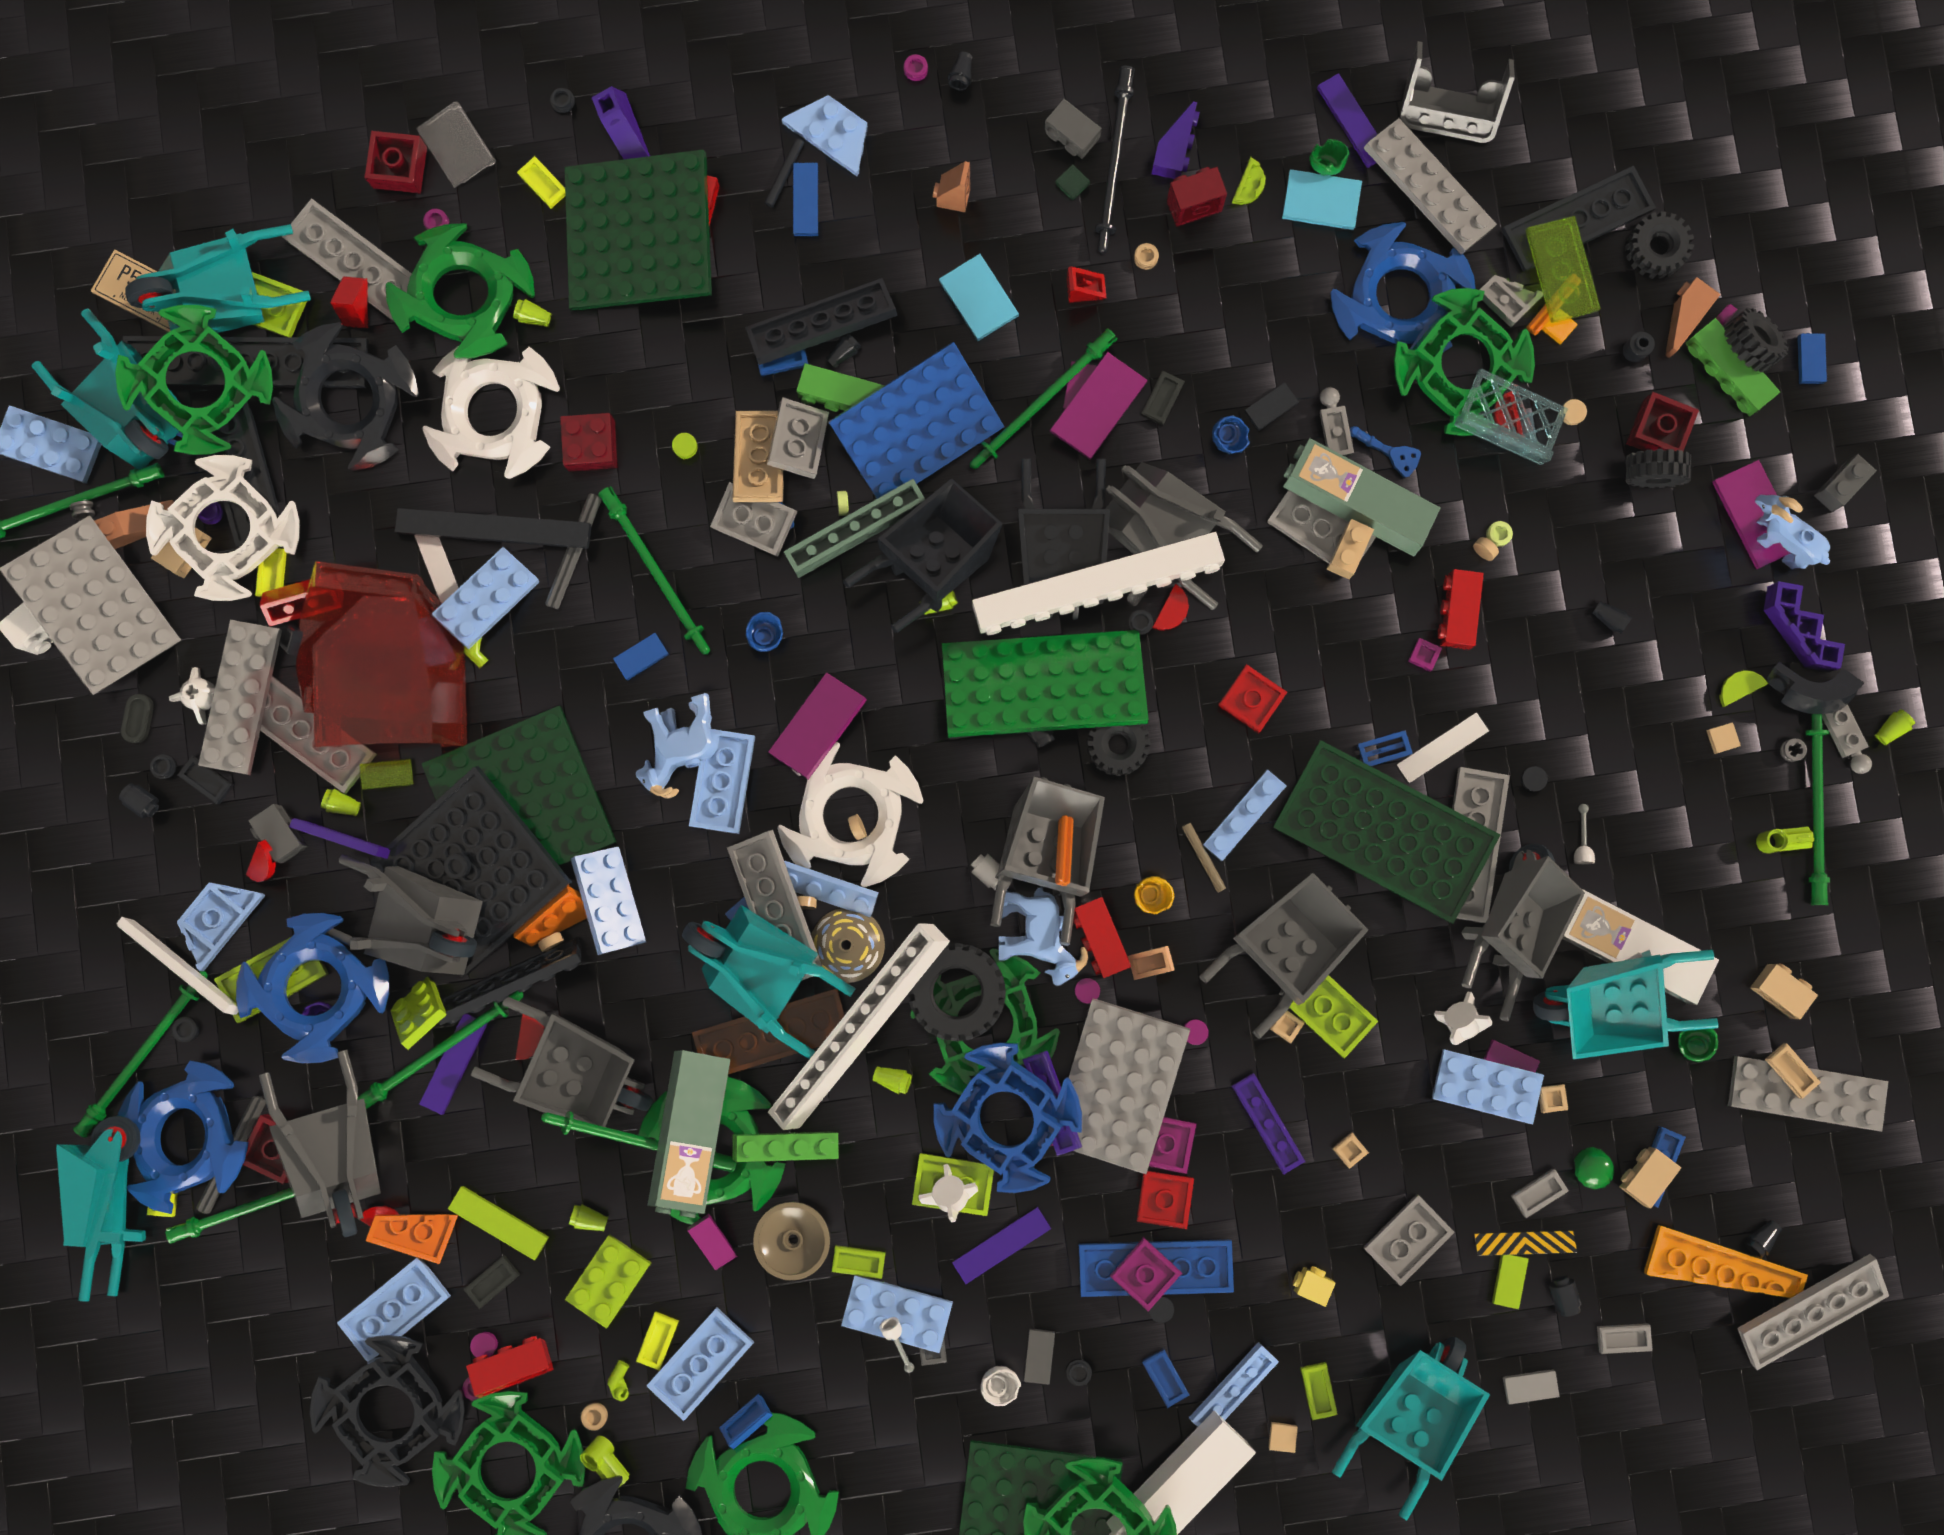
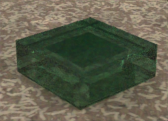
M1074 165L1056 180V185L1072 201L1090 184V180Z

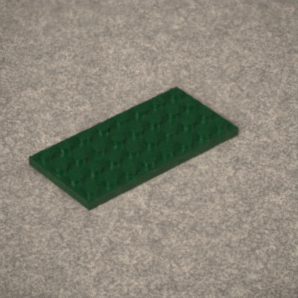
M1321 740L1273 827L1275 830L1452 924L1455 922L1501 836L1499 833Z

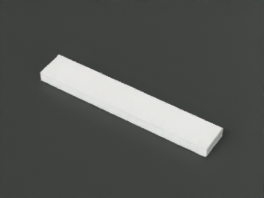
M121 917L117 922V926L223 1013L236 1015L239 1012L236 1002L135 920Z

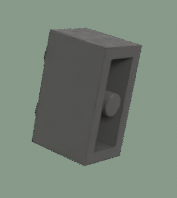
M1065 99L1060 102L1045 121L1046 134L1052 140H1058L1065 145V149L1071 155H1077L1081 159L1084 158L1101 136L1102 128Z
M1857 454L1847 460L1819 489L1814 497L1831 512H1834L1843 507L1877 470Z
M272 804L248 820L252 826L250 830L253 836L259 841L266 840L271 846L272 851H269L272 861L284 863L308 847L299 831L289 827L291 819L281 805Z

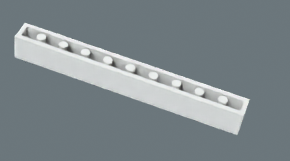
M1213 532L972 600V606L980 633L986 632L987 635H993L1001 632V628L1011 625V628H1018L1026 624L1025 621L1035 619L1038 622L1050 618V614L1059 612L1060 615L1071 613L1074 611V607L1084 605V608L1093 607L1099 604L1098 601L1108 598L1109 601H1114L1122 598L1123 594L1132 591L1133 594H1139L1147 591V587L1157 585L1159 588L1171 584V580L1181 578V581L1192 579L1196 576L1195 573L1205 571V574L1214 573L1220 570V566L1223 565L1225 559L1217 533Z
M917 924L770 1108L768 1113L783 1130L800 1128L948 945L950 941L934 924Z

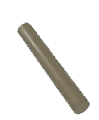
M1189 823L1182 828L1217 893L1225 890L1226 886L1192 824Z

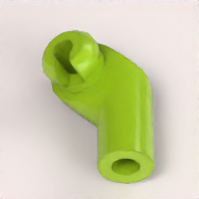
M482 637L469 650L464 646L465 655L479 669L488 661L480 652Z
M618 1360L608 1379V1386L614 1399L624 1401L628 1398L629 1391L623 1377L629 1365Z

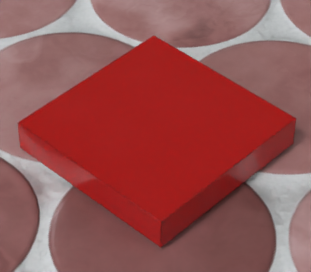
M1246 664L1218 706L1257 733H1260L1287 694V691Z
M1147 1171L1142 1177L1136 1221L1187 1229L1194 1178Z

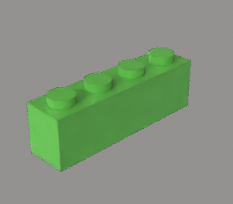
M1715 318L1685 344L1688 346L1689 352L1705 365L1706 372L1719 381L1722 390L1733 397L1737 402L1738 408L1750 417L1778 395L1780 391L1764 372L1754 371L1752 366L1747 367L1744 360L1740 361L1737 358L1738 354L1736 352L1733 353L1731 350L1732 346L1728 345L1726 341L1728 338L1724 335V327Z
M805 363L797 387L798 398H801V401L806 404L815 405V403L825 405L826 409L837 412L839 409L846 411L885 385Z
M838 1133L733 1134V1161L839 1159Z

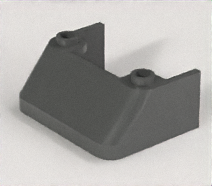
M1417 41L1407 76L1400 112L1402 122L1409 129L1480 143L1491 141L1496 135L1515 78L1514 60H1508L1502 81H1485L1479 87L1477 96L1430 87L1432 74L1428 68L1420 66L1422 62V42Z

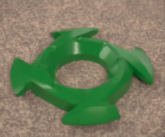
M465 223L445 224L434 227L414 237L419 246L426 245V249L410 276L407 293L390 282L386 283L387 305L392 319L400 331L403 333L410 329V322L415 320L416 323L444 337L462 341L454 351V358L456 359L477 358L491 354L508 345L501 333L495 334L511 306L514 295L513 285L528 297L534 298L535 296L532 273L519 249L511 250L510 257L503 258L474 244L456 241L467 230V224ZM456 269L470 270L484 279L488 286V297L479 310L468 315H454L438 306L433 297L434 287L438 279L449 271Z
M1471 288L1451 289L1434 295L1431 298L1432 301L1444 308L1448 313L1441 316L1431 325L1412 350L1408 349L1406 343L1399 341L1396 343L1394 356L1395 378L1401 395L1406 396L1413 381L1416 379L1422 391L1450 417V423L1444 425L1445 434L1471 436L1496 429V423L1478 413L1487 410L1496 403L1516 376H1518L1520 382L1532 383L1535 367L1534 348L1528 330H1521L1512 345L1513 340L1509 334L1481 308H1477V302L1482 301L1485 291ZM1458 335H1470L1479 339L1487 348L1490 356L1489 373L1486 379L1474 389L1456 387L1446 378L1442 369L1441 359L1443 350L1447 343Z
M177 305L161 309L158 314L179 328L165 334L137 365L131 364L128 357L118 355L115 376L117 393L123 409L128 411L139 392H141L148 405L182 433V440L175 442L174 451L200 455L228 450L231 448V445L210 432L218 430L227 424L251 396L258 397L260 403L270 405L273 381L272 370L266 352L264 350L259 351L255 361L248 368L241 354L208 326V320L215 318L216 309L201 305ZM187 352H199L214 359L222 369L225 381L224 389L219 399L212 405L204 408L187 407L174 399L166 385L167 368L174 358Z
M991 949L990 954L999 967L1005 982L1006 994L1004 1003L1008 1006L1013 1017V1030L1006 1042L1018 1044L1019 1052L1013 1055V1060L1022 1065L1024 1064L1022 1059L1047 1050L1050 1058H1052L1056 1050L1060 1031L1056 1028L1037 1038L1036 1017L1024 984L1027 979L1034 980L1040 972L1029 962L1018 956H1012L1008 960L999 961V950ZM974 974L947 984L940 980V975L933 989L934 1000L939 1009L950 1016L958 1017L960 1009L968 1000L981 996V986ZM911 1010L910 1016H911L912 1019H914V1018H915V1017H914L915 1015H914L913 1011ZM937 1037L945 1065L942 1068L935 1067L929 1075L943 1087L958 1095H962L972 1080L970 1076H976L986 1067L965 1059V1054L974 1049L968 1047L963 1041H951Z
M727 1077L720 1124L728 1127L734 1134H760L758 1124L748 1110L771 1108V1103L757 1089L747 1083ZM667 1091L649 1109L642 1122L639 1136L652 1137L659 1140ZM767 1161L737 1162L732 1173L721 1178L710 1179L706 1205L735 1198L751 1188L753 1210L758 1211L774 1194L781 1182L786 1163L777 1161L772 1166L766 1164ZM671 1209V1214H669L677 1220L691 1225L701 1218L698 1213H696L695 1218L680 1216V1211Z
M496 1392L474 1400L471 1403L472 1406L490 1414L491 1417L487 1418L472 1432L454 1458L448 1457L446 1451L434 1452L432 1476L434 1491L440 1507L445 1509L448 1506L457 1488L459 1492L458 1497L469 1509L495 1529L498 1528V1533L494 1535H547L544 1530L528 1521H531L541 1512L565 1479L571 1480L573 1486H584L586 1467L580 1459L584 1449L577 1431L573 1429L570 1432L565 1446L561 1449L551 1433L521 1410L522 1404L527 1402V1392ZM497 1443H518L525 1447L534 1459L536 1466L535 1480L531 1488L519 1497L502 1498L496 1496L487 1489L482 1480L481 1462L483 1456L490 1447Z
M771 1412L773 1416L764 1423L768 1427L767 1431L745 1439L734 1450L729 1447L722 1452L717 1460L712 1436L709 1435L705 1438L696 1451L688 1470L686 1489L695 1491L698 1486L705 1488L718 1522L727 1535H793L807 1522L811 1535H825L836 1512L839 1491L829 1490L826 1495H819L820 1492L807 1459L799 1446L794 1444L815 1438L816 1434L813 1430L799 1420L784 1414ZM753 1462H772L781 1467L789 1478L791 1485L790 1499L784 1509L773 1516H753L742 1509L736 1499L735 1481L737 1475L745 1466Z
M1081 1458L1068 1461L1065 1467L1083 1479L1069 1486L1047 1510L1040 1509L1038 1503H1027L1023 1521L1024 1535H1072V1521L1078 1514L1088 1509H1103L1120 1519L1127 1535H1177L1176 1523L1170 1506L1165 1505L1160 1515L1153 1521L1145 1505L1114 1476L1120 1473L1122 1463L1106 1458Z

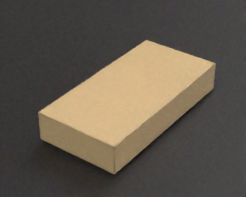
M1783 1043L1765 1059L1799 1099H1803L1821 1083L1787 1043Z

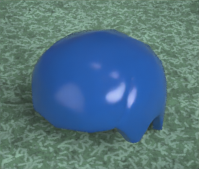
M1233 415L1222 417L1213 427V442L1218 450L1227 454L1242 452L1250 443L1248 440L1249 428L1238 417Z
M759 612L752 616L746 626L747 641L751 647L759 652H769L778 647L783 636L780 619L770 612Z

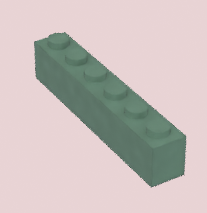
M914 479L785 550L784 554L797 577L800 578L899 522L920 505L925 498Z

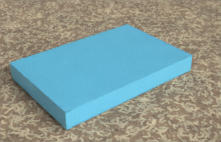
M1290 169L1282 219L1354 230L1362 181Z
M981 254L939 278L940 284L977 341L1019 316L1016 308Z

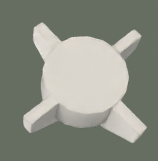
M194 667L191 670L190 678L183 683L180 692L169 696V701H181L186 707L194 710L198 723L204 725L207 724L205 710L211 708L215 686L211 682L202 679L200 668Z
M1467 992L1463 1002L1453 1004L1446 1012L1435 1011L1434 1013L1438 1021L1448 1026L1451 1032L1449 1039L1453 1045L1474 1037L1492 1025L1490 1016L1478 1014L1474 1006L1475 998L1472 992Z
M945 1164L943 1165L944 1177L935 1183L931 1193L919 1195V1200L922 1204L938 1205L942 1211L948 1213L949 1220L955 1222L958 1212L965 1207L968 1199L978 1192V1187L975 1183L964 1185L958 1177L952 1175L949 1165Z

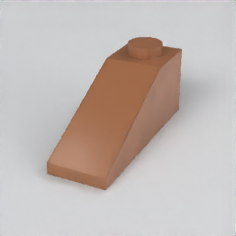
M965 161L941 175L940 183H935L933 197L937 198V207L960 212L966 211L970 193V162Z
M1698 277L1690 284L1686 281L1677 292L1680 297L1674 303L1665 354L1668 358L1679 350L1721 295Z
M168 500L159 503L163 505L164 510L169 511L168 508L174 501ZM150 505L115 512L94 522L113 548L117 549L146 537V520Z

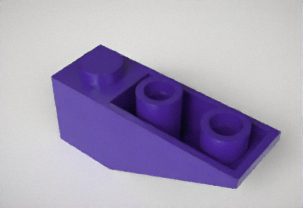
M611 86L593 96L592 100L599 118L623 159L650 156L626 93Z
M1193 101L1158 142L1152 169L1153 175L1175 179L1181 176L1182 172H1187L1190 158L1185 157L1186 150L1192 149L1195 136L1190 134L1192 126L1197 127L1200 112L1195 111L1197 102Z

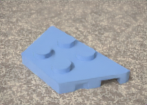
M829 95L782 119V123L852 174L858 176L861 155L864 149V139L868 127L866 121Z
M210 882L206 885L177 921L181 933L186 937L187 947L195 957L197 962L195 965L199 971H204L265 897L263 893Z

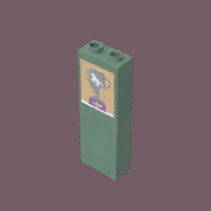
M1309 438L1305 446L1299 445L1293 456L1297 461L1295 464L1290 463L1284 474V477L1287 478L1283 486L1284 488L1348 522L1353 519L1373 528L1372 535L1413 557L1423 546L1440 507Z
M684 1050L674 1051L647 1205L656 1207L655 1212L671 1214V1209L679 1210L680 1216L695 1218L696 1213L705 1214L730 1059Z

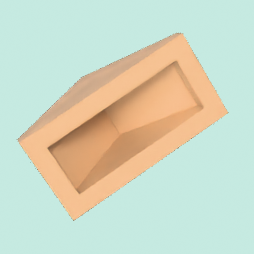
M1168 946L1128 956L1134 980L1174 971Z

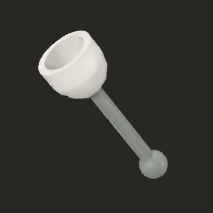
M1581 804L1578 809L1581 813L1582 846L1577 848L1574 853V863L1594 864L1595 855L1593 850L1587 846L1586 813L1589 807L1586 804Z
M896 1317L888 1318L880 1324V1330L887 1340H894L905 1364L904 1370L910 1373L914 1370V1365L909 1362L899 1341L902 1333L901 1324Z

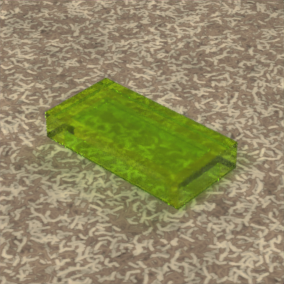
M411 759L359 764L362 790L413 785Z

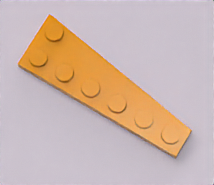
M1660 1225L1657 1226L1644 1269V1273L1650 1276L1792 1298L1803 1292L1808 1277L1807 1274Z

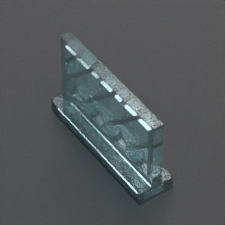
M1479 369L1461 415L1457 416L1454 426L1541 465L1551 461L1554 453L1552 448L1568 408L1488 371ZM1482 378L1490 380L1493 391L1483 394L1480 386ZM1506 388L1511 390L1515 397V401L1505 404L1501 394V390ZM1495 393L1500 407L1490 410L1485 397ZM1527 398L1533 400L1537 411L1527 414L1522 400ZM1479 399L1485 411L1481 415L1470 412L1472 403ZM1517 403L1522 417L1512 420L1507 407ZM1549 408L1559 412L1556 421L1551 424L1548 423L1544 410ZM1502 409L1507 423L1502 425L1495 423L1491 413ZM1539 413L1543 427L1533 430L1529 416ZM1523 419L1529 433L1524 435L1517 433L1513 423ZM1545 429L1549 438L1546 446L1539 443L1535 435L1536 432Z

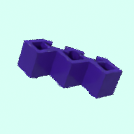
M1780 581L1768 586L1764 612L1804 668L1824 672L1841 669L1845 644L1820 639L1824 615L1799 610L1803 586Z

